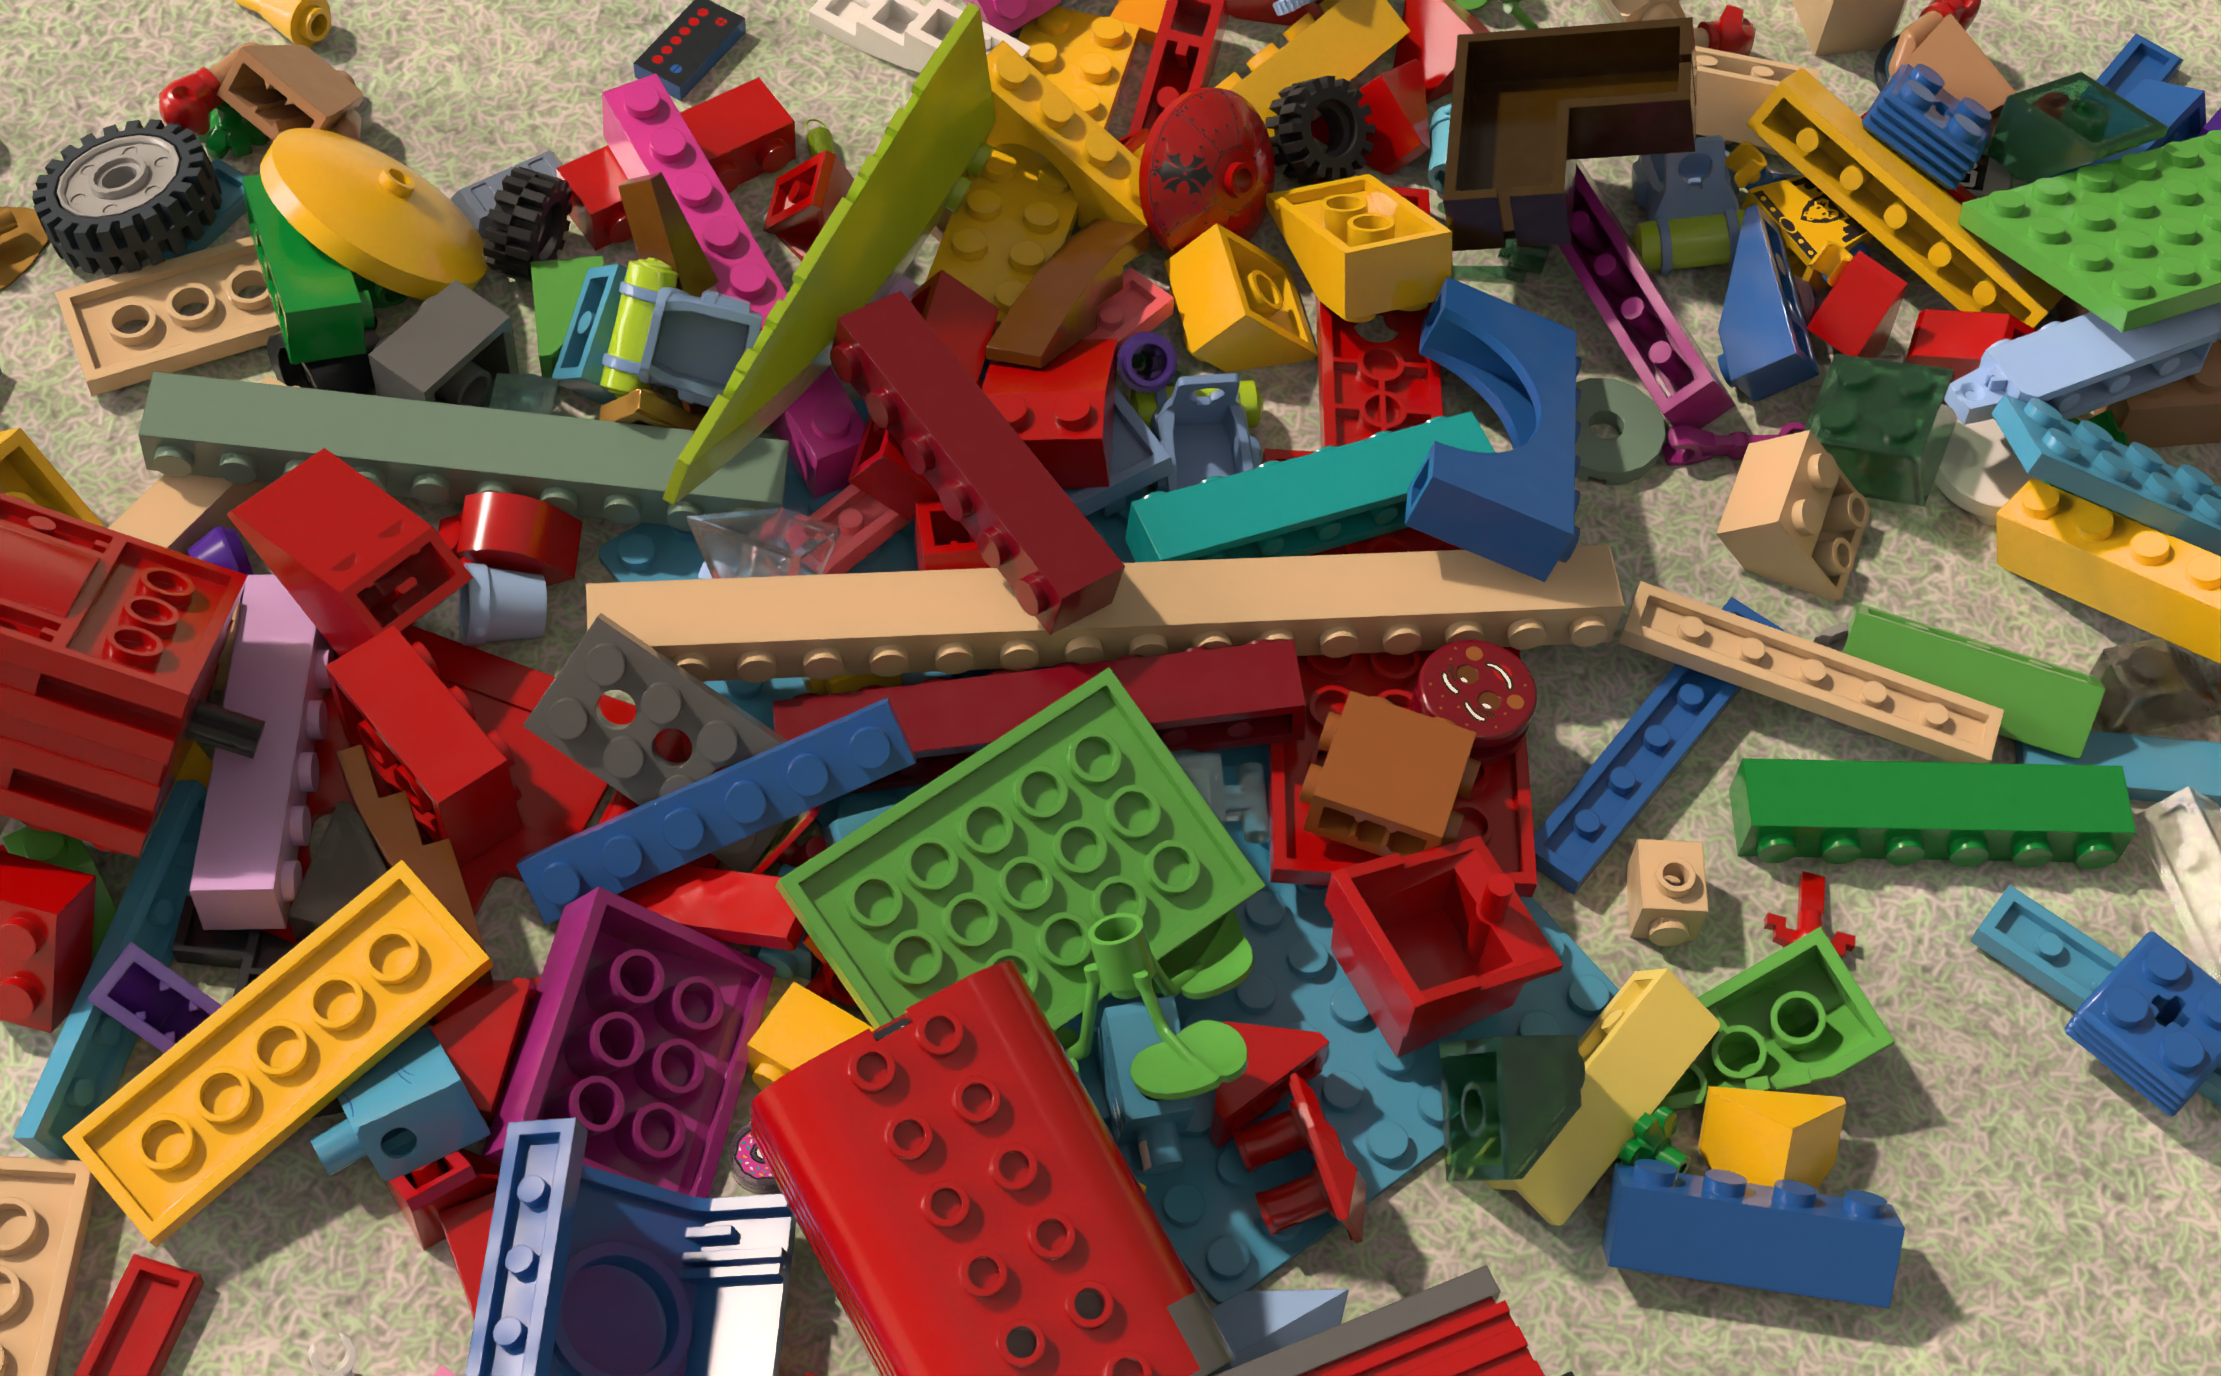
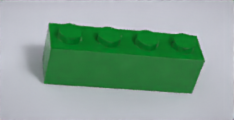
M260 174L243 176L249 232L291 365L365 354L364 328L374 327V313L369 291H362L361 276L325 254L288 222L267 194Z

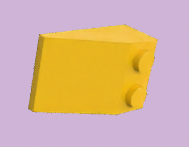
M1371 174L1266 194V206L1317 299L1345 321L1367 322L1374 319L1378 313L1397 309L1403 311L1425 309L1428 303L1434 301L1446 278H1451L1452 231Z

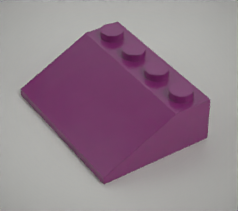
M597 887L564 907L490 1128L491 1134L487 1137L481 1158L501 1166L508 1122L576 1117L588 1129L583 1165L686 1195L708 1198L748 1065L747 1043L759 1028L776 968L601 887Z

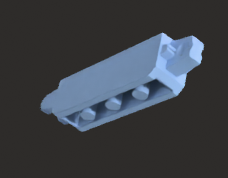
M2221 302L2123 333L2090 311L2087 314L2062 323L2060 321L2051 322L2036 332L2013 340H2000L1985 350L1978 369L1950 383L1944 401L1949 408L1953 409L1956 417L1963 425L1994 419L1991 413L2004 394H2008L2026 403L2031 398L2042 400L2054 407L2062 415L2063 419L2075 418L2199 373L2212 344L2217 339L2221 340Z

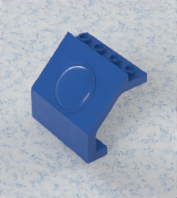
M576 1117L508 1122L465 1376L779 1375L797 1222L783 1194L701 1198L686 1195L583 1165L588 1129Z

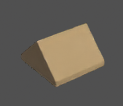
M1792 0L1815 56L1882 49L1889 40L1894 38L1908 1Z

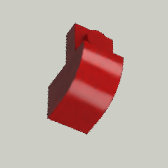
M483 492L466 495L462 513L440 519L438 534L463 565L465 563H485L487 567L542 574L547 587L575 579L583 522L559 508L536 498L513 493Z

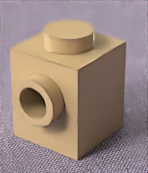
M1637 839L1626 867L1630 938L1650 939L1652 943L1659 946H1677L1686 941H1695L1708 914L1703 842Z

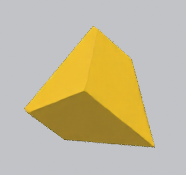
M1708 1086L1698 1143L1699 1152L1711 1169L1737 1173L1745 1177L1747 1183L1774 1187L1775 1182L1778 1180H1793L1808 1184L1817 1190L1836 1162L1846 1101L1844 1097Z

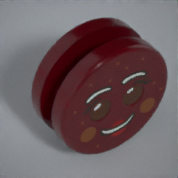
M1481 640L1455 641L1434 651L1423 664L1411 699L1410 710L1429 717L1445 718L1454 722L1459 727L1477 732L1469 758L1481 761L1480 766L1491 765L1512 755L1522 744L1536 709L1537 688L1533 676L1526 665L1507 649Z

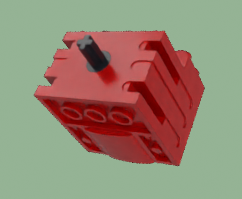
M0 493V835L11 817L22 821L26 826L38 831H55L90 842L94 847L105 852L125 853L139 858L194 740L248 758H254L266 721L206 702L220 666L217 662L227 643L234 621L231 618L241 598L248 575Z

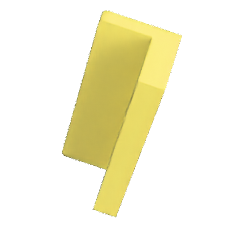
M1669 968L1635 971L1473 1171L1492 1189L1517 1190L1550 1225H1563L1617 1158L1621 1147L1633 1138L1632 1127L1645 1112L1650 1115L1653 1113L1720 1028L1719 1021Z

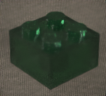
M1835 354L1804 431L1811 430L1824 449L1833 456L1838 467L1852 485L1865 498L1925 507L1957 422L1955 412L1944 401L1950 383L1955 381L1954 369Z

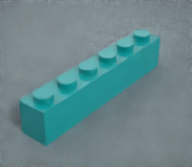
M1472 411L1451 417L1438 416L1421 425L1394 432L1381 431L1361 441L1338 447L1325 446L1312 454L1282 462L1269 461L1261 464L1256 469L1226 477L1212 476L1201 481L1199 484L1170 492L1156 491L1150 493L1140 500L1131 502L1125 541L1135 562L1307 556L1408 528L1405 525L1407 490L1435 441L1473 452H1496Z

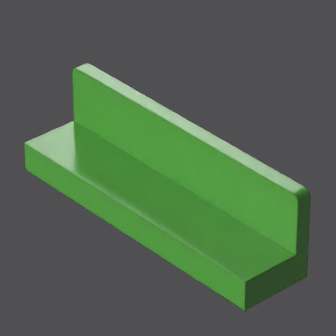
M1855 602L1847 624L1849 634L1843 653L2003 709L2004 713L1998 735L2071 758H2079L2082 755L2106 690L2099 677Z

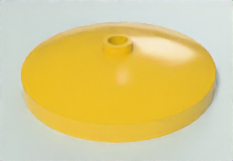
M294 128L277 135L262 159L260 165L262 183L270 199L281 214L317 248L358 275L394 292L426 300L433 295H438L455 279L472 291H475L486 274L489 266L485 263L487 256H484L483 253L485 243L467 216L433 184L389 155L360 141L334 132L313 128Z

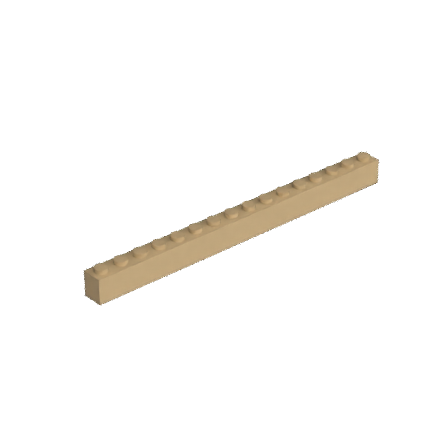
M1610 544L1577 545L1566 563L1557 562L1545 582L1467 550L1123 563L1125 569L1112 604L1051 635L1035 616L1028 615L1022 609L1016 598L1015 590L997 568L586 584L587 631L597 616L602 613L702 682L744 680L751 683L765 682L773 678L810 677L816 680H827L843 675L875 674L881 677H894L902 673L940 671L945 674H960L968 670L1006 669L1019 672L1033 667H1053L1064 662L1088 664L1114 661L1122 656L1132 654L1147 657L1180 653L1192 647L1215 649L1240 646L1258 639H1269L1272 641L1294 639L1297 656L1325 655L1331 658L1345 657L1354 653L1387 652L1392 655H1405L1414 651L1437 650L1446 644L1461 640H1481L1501 647H1512L1519 650L1532 649L1542 645L1565 644L1590 647L1599 643H1611L1625 604Z

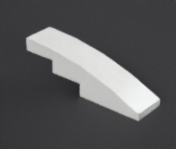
M818 0L809 10L808 26L859 51L921 73L963 11L943 0H931L926 7L914 0ZM982 21L986 54L1004 40L1023 58L1026 59L1030 55V46Z

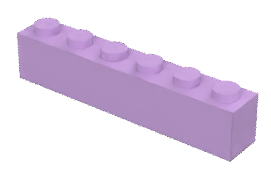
M274 574L248 575L243 593L223 708L266 722L253 759L215 747L189 890L203 930L286 929L290 902L299 901L302 894V867L297 857L299 846H308L311 837V815L309 807L306 805L308 792H316L319 785V760L314 749L316 740L325 739L327 734V707L322 699L324 688H331L325 666L333 662L335 657L333 650L330 649L331 645Z

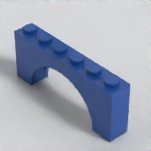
M1450 277L1446 278L1421 323L1419 354L1459 376L1488 402L1507 430L1513 450L1500 453L1473 452L1435 441L1408 487L1405 514L1406 526L1543 582L1546 581L1558 561L1566 563L1570 559L1580 536V528L1574 525L1575 512L1580 501V491L1575 490V478L1581 463V457L1575 455V444L1581 430V423L1576 421V409L1581 398V390L1576 388V378L1582 359L1576 356L1577 331Z

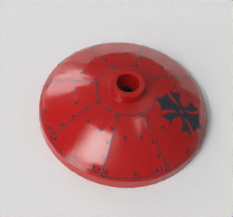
M1197 88L1174 99L1153 124L1144 145L1139 169V195L1145 221L1157 243L1171 256L1216 223L1250 242L1267 214L1266 194L1273 193L1275 183L1273 148L1261 116L1244 97L1223 88Z

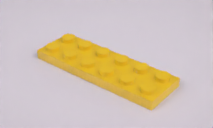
M401 860L62 1136V1138L144 1237L157 1248L494 965L489 956L405 862Z

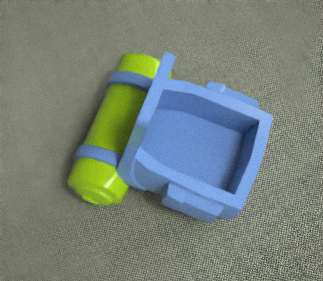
M1722 136L1696 138L1695 152L1639 155L1638 161L1633 163L1631 172L1632 191L1637 205L1645 207L1647 221L1636 224L1631 241L1651 271L1659 270L1660 275L1670 274L1671 270L1718 264H1727L1728 267L1733 266L1745 210H1740L1736 197L1739 194V187L1734 181L1736 173L1725 166V158L1730 152L1725 151V142Z
M649 257L648 259L629 261L625 280L620 283L619 292H621V298L608 352L604 353L602 359L604 369L600 385L606 388L608 392L614 394L616 398L623 397L630 393V391L637 389L652 390V386H665L678 390V398L691 405L697 404L710 408L717 395L723 394L737 363L746 349L753 348L760 334L762 314L751 310V303L749 301L734 296L706 290L701 297H695L677 289L679 274L661 260Z
M1239 374L1196 375L1179 377L1175 386H1166L1153 393H1142L1131 389L1127 401L1172 458L1173 473L1152 483L1154 492H1170L1199 484L1201 481L1212 476L1226 477L1256 469L1261 465V449L1258 438L1250 436L1248 433V428L1258 427L1264 410L1263 397L1260 396L1259 388L1256 387L1254 380L1240 381Z

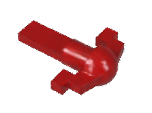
M1802 871L1800 874L1796 930L1786 928L1787 917L1772 913L1766 914L1764 929L1773 931V942L1786 947L1819 927L1823 930L1824 876ZM1836 931L1833 940H1830L1841 959L1845 956L1846 950L1852 952L1855 948L1856 936Z

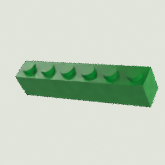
M1742 758L1729 788L1737 856H1757L1760 860L1767 863L1786 862L1794 857L1822 858L1830 864H1846L1858 858L1886 859L1887 862L1893 865H1910L1921 860H1950L1952 864L1962 867L1978 865L1984 861H2013L2015 865L2024 868L2038 867L2048 862H2077V865L2082 868L2097 869L2117 863L2136 834L2123 766Z

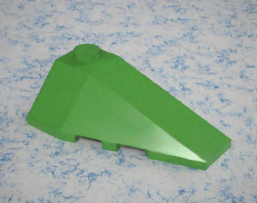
M1819 927L1697 998L1719 1021L1720 1028L1653 1113L1663 1106H1667L1673 1111L1705 1105L1708 1086L1775 1091L1833 1079L1894 1045L1895 1041L1822 928Z

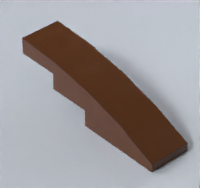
M1095 218L1069 238L1038 270L1012 304L986 346V359L1042 368L1097 330V306L1123 289V266L1149 249V226Z
M362 744L336 751L344 782L356 814L360 819L361 827L366 839L368 838L366 832L370 838V844L375 856L377 854L374 848L376 849L381 866L383 863L386 871H388L403 860L486 953L450 838L422 845L406 791L379 798ZM491 970L475 981L480 987L493 983Z

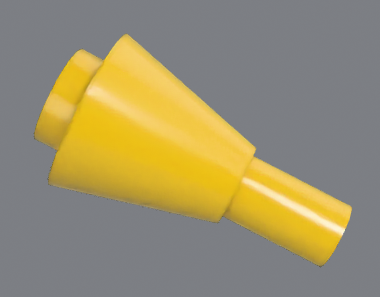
M235 0L238 5L261 14L266 21L295 45L301 44L310 48L316 42L323 40L331 27V11L327 0Z

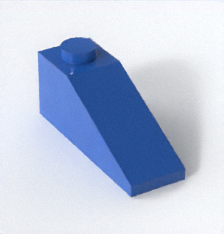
M1757 204L1745 209L1718 328L1724 352L1718 356V365L1722 376L1731 388L1737 386L1753 401H1760L1820 375L1780 228Z

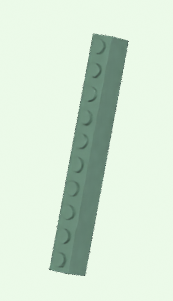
M154 371L138 433L146 469L159 471L172 477H184L191 474L224 478L237 484H248L254 481L273 483L323 448H326L390 496L416 498L427 504H442L445 502L464 504L466 495L483 492H504L539 499L571 516L604 518L622 525L634 524L636 522L670 525L681 531H696L699 529L726 531L745 538H757L763 535L780 537L789 441L756 437L717 472L675 505H672L662 498L676 461L695 430Z

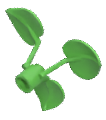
M1234 910L1159 961L1156 960L1151 952L1143 921L1138 915L1132 913L1112 914L1098 920L1090 927L1088 938L1095 963L1084 967L1087 989L1080 1038L1075 1031L1067 1027H1062L1055 1032L1079 1077L1080 1070L1077 1061L1088 1057L1091 1053L1100 984L1110 990L1114 997L1119 999H1131L1141 995L1156 1032L1163 1041L1143 1049L1132 1061L1130 1074L1134 1086L1144 1095L1161 1100L1189 1098L1214 1090L1222 1082H1232L1246 1071L1249 1062L1248 1051L1245 1041L1238 1031L1222 1022L1202 1020L1189 1025L1175 1035L1169 1028L1155 995L1164 994L1165 997H1175L1181 993L1190 999H1206L1235 988L1250 976L1255 964L1253 951L1240 927Z

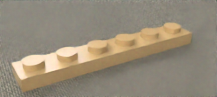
M1640 581L1618 642L1619 644L1952 763H1990L2004 710L1643 581Z

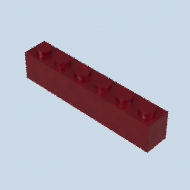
M900 290L839 317L830 351L831 363L837 376L843 382L852 385L866 403L873 421L880 428H886L903 449L904 457L910 468L915 473L922 474L938 493L941 504L949 517L955 521H960L976 541L984 561L990 567L997 568L1015 590L1016 598L1022 609L1028 615L1035 616L1051 635L1112 604L1125 565Z

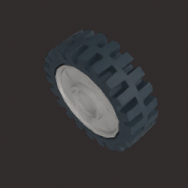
M150 119L144 128L140 120L127 121L123 131H119L116 124L103 128V137L97 139L93 133H90L80 138L83 146L78 149L69 145L60 153L64 161L52 159L45 166L47 175H39L35 183L38 190L33 191L32 200L35 204L33 207L56 253L61 260L64 259L67 265L74 269L81 266L84 272L95 274L100 267L105 275L117 274L121 265L126 267L128 273L141 270L143 260L150 259L153 266L164 262L165 258L162 253L167 250L172 251L175 255L187 249L184 239L197 241L204 234L202 225L211 226L216 219L214 210H219L222 203L220 183L199 138L197 139L195 134L188 128L183 130L180 124L169 123L164 126L162 120Z

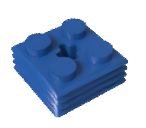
M1910 64L1901 65L1896 74L1892 76L1891 80L1879 93L1862 120L1863 129L1947 190H1956L1960 181L1964 180L1967 172H1971L1974 164L1978 163L1993 133V126L1989 122L1992 118L1991 114L1977 101L1968 97H1964L1962 101H1959L1944 90L1945 82L1943 78L1930 67L1923 64H1917L1915 68Z
M2150 931L2082 1003L2065 1026V1033L2169 1116H2175L2221 1064V983L2157 933ZM2155 1018L2162 1020L2164 1023L2167 1024V1026H2162L2155 1020Z

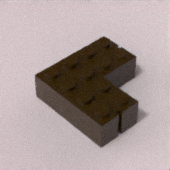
M1693 17L1458 35L1443 193L1447 226L1452 231V251L1506 248L1507 239H1516L1517 248L1569 245L1572 243L1576 159L1695 152L1697 60Z

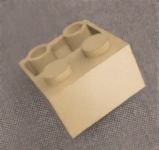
M1811 430L1748 444L1716 535L1746 571L1831 601H1839L1842 598L1849 574L1853 568L1854 559L1865 526L1868 523L1871 508L1864 496L1856 490L1838 467L1833 456L1824 449Z

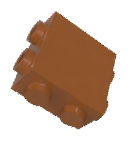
M1350 691L1342 715L1329 712L1317 747L1319 750L1328 752L1324 766L1311 763L1299 797L1300 802L1310 805L1303 830L1382 857L1394 853H1399L1402 857L1455 842L1464 814L1452 810L1456 795L1469 799L1481 761L1469 758L1477 732L1459 727L1454 722L1445 718L1429 717L1396 706L1389 700L1381 697H1368Z

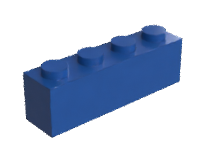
M1639 1159L1635 1161L1634 1166L1615 1163L1602 1234V1246L1607 1264L1610 1267L1890 1309L1905 1227L1893 1206L1887 1204L1886 1199L1874 1193L1849 1190L1845 1192L1844 1197L1818 1194L1817 1190L1808 1184L1793 1180H1778L1775 1182L1774 1187L1747 1183L1745 1177L1726 1170L1711 1169L1705 1171L1704 1176L1677 1173V1169L1674 1166L1662 1161Z

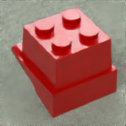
M1480 835L1402 857L1399 853L1390 854L1341 868L1331 874L1324 903L1334 919L1330 949L1396 1058L1513 1006L1525 983L1562 970L1563 964L1514 890L1515 883L1513 878L1503 873Z

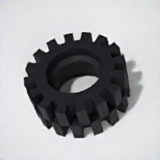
M1324 76L1294 83L1278 93L1281 97L1280 99L1272 101L1269 109L1276 113L1277 116L1266 118L1265 126L1268 129H1274L1275 136L1270 137L1272 147L1277 146L1279 151L1274 156L1275 165L1288 164L1283 174L1289 179L1298 178L1297 183L1314 185L1315 181L1329 182L1349 178L1356 174L1354 170L1362 169L1368 162L1362 155L1372 153L1374 143L1365 139L1367 135L1375 134V124H1366L1364 117L1373 113L1369 104L1359 106L1358 102L1364 95L1358 88L1348 90L1351 84L1350 81L1344 78L1335 80V76ZM1315 109L1323 115L1329 128V144L1325 153L1318 148L1311 132V118Z
M519 166V168L515 167L511 170L510 176H505L502 180L503 190L497 189L494 196L496 205L494 209L490 208L487 219H490L491 223L489 227L485 228L484 239H487L488 242L483 247L484 256H487L485 263L491 267L490 269L532 282L530 262L557 260V251L563 250L565 240L562 238L564 231H569L571 222L567 220V216L572 212L573 203L568 202L572 196V190L568 188L569 183L566 180Z

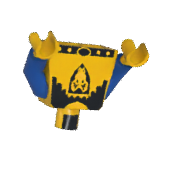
M1742 141L1725 158V166L1736 173L1734 181L1737 186L1748 190L1741 210L1757 204L1780 228L1800 302L1806 300L1828 284L1834 287L1852 258L1859 251L1869 257L1871 256L1868 244L1873 235L1807 177L1772 173L1765 167L1767 161L1764 155L1753 144Z

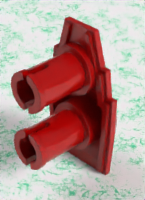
M1295 1072L1289 1075L1290 1080H1288L1294 1097V1101L1289 1102L1290 1110L1245 1128L1233 1130L1236 1145L1249 1173L1256 1171L1258 1167L1304 1149L1310 1155L1313 1154L1316 1164L1312 1165V1173L1267 1191L1255 1193L1261 1215L1271 1236L1279 1234V1231L1329 1212L1332 1218L1337 1217L1339 1222H1343L1350 1240H1354L1356 1244L1363 1241L1367 1184L1357 1167L1351 1163L1345 1145L1338 1133L1328 1123L1317 1095Z

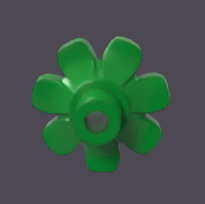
M225 101L211 112V128L209 132L205 135L196 136L201 143H206L207 154L212 158L218 159L224 158L229 148H231L233 155L236 157L249 155L252 153L251 144L264 146L270 140L267 135Z
M1667 1106L1658 1108L1652 1116L1645 1112L1632 1127V1131L1637 1139L1632 1138L1621 1147L1617 1155L1618 1158L1623 1160L1621 1164L1634 1166L1636 1160L1652 1159L1671 1164L1677 1169V1173L1685 1174L1689 1168L1691 1158L1671 1146L1670 1139L1677 1129L1678 1122L1676 1118L1678 1114Z

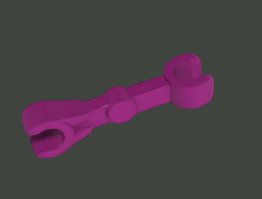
M1791 422L1785 424L1778 435H1747V433L1741 431L1733 432L1729 435H1714L1712 432L1690 425H1677L1669 430L1668 437L1670 443H1665L1662 446V452L1668 466L1691 465L1710 460L1713 456H1728L1730 459L1740 460L1744 458L1750 443L1808 431V427L1802 423Z

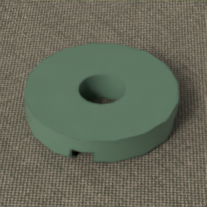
M1588 378L1576 382V388L1581 390L1580 402L1576 409V421L1581 423V430L1575 444V455L1581 457V463L1576 477L1585 481H1589L1590 477L1605 479L1604 485H1621L1640 479L1655 466L1666 437L1664 417L1656 404L1637 387L1616 379ZM1598 423L1608 424L1614 427L1620 436L1614 439H1603L1595 435L1591 431L1590 426Z

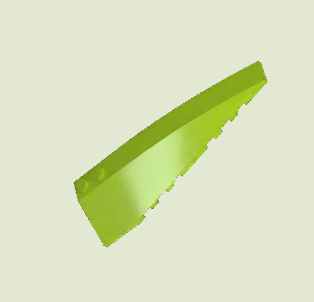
M970 2L922 69L910 92L913 94L904 109H897L888 123L885 135L874 155H868L858 171L846 198H841L795 271L792 278L794 283L785 299L778 298L766 317L765 326L760 332L753 348L746 349L737 363L723 394L717 395L681 452L666 487L663 500L675 505L758 437L804 393L831 364L830 351L832 349L837 319L887 297L945 210L949 209L956 213L962 205L972 185V181L967 179L968 175L970 174L977 179L981 176L995 147L986 142L996 122L979 7Z

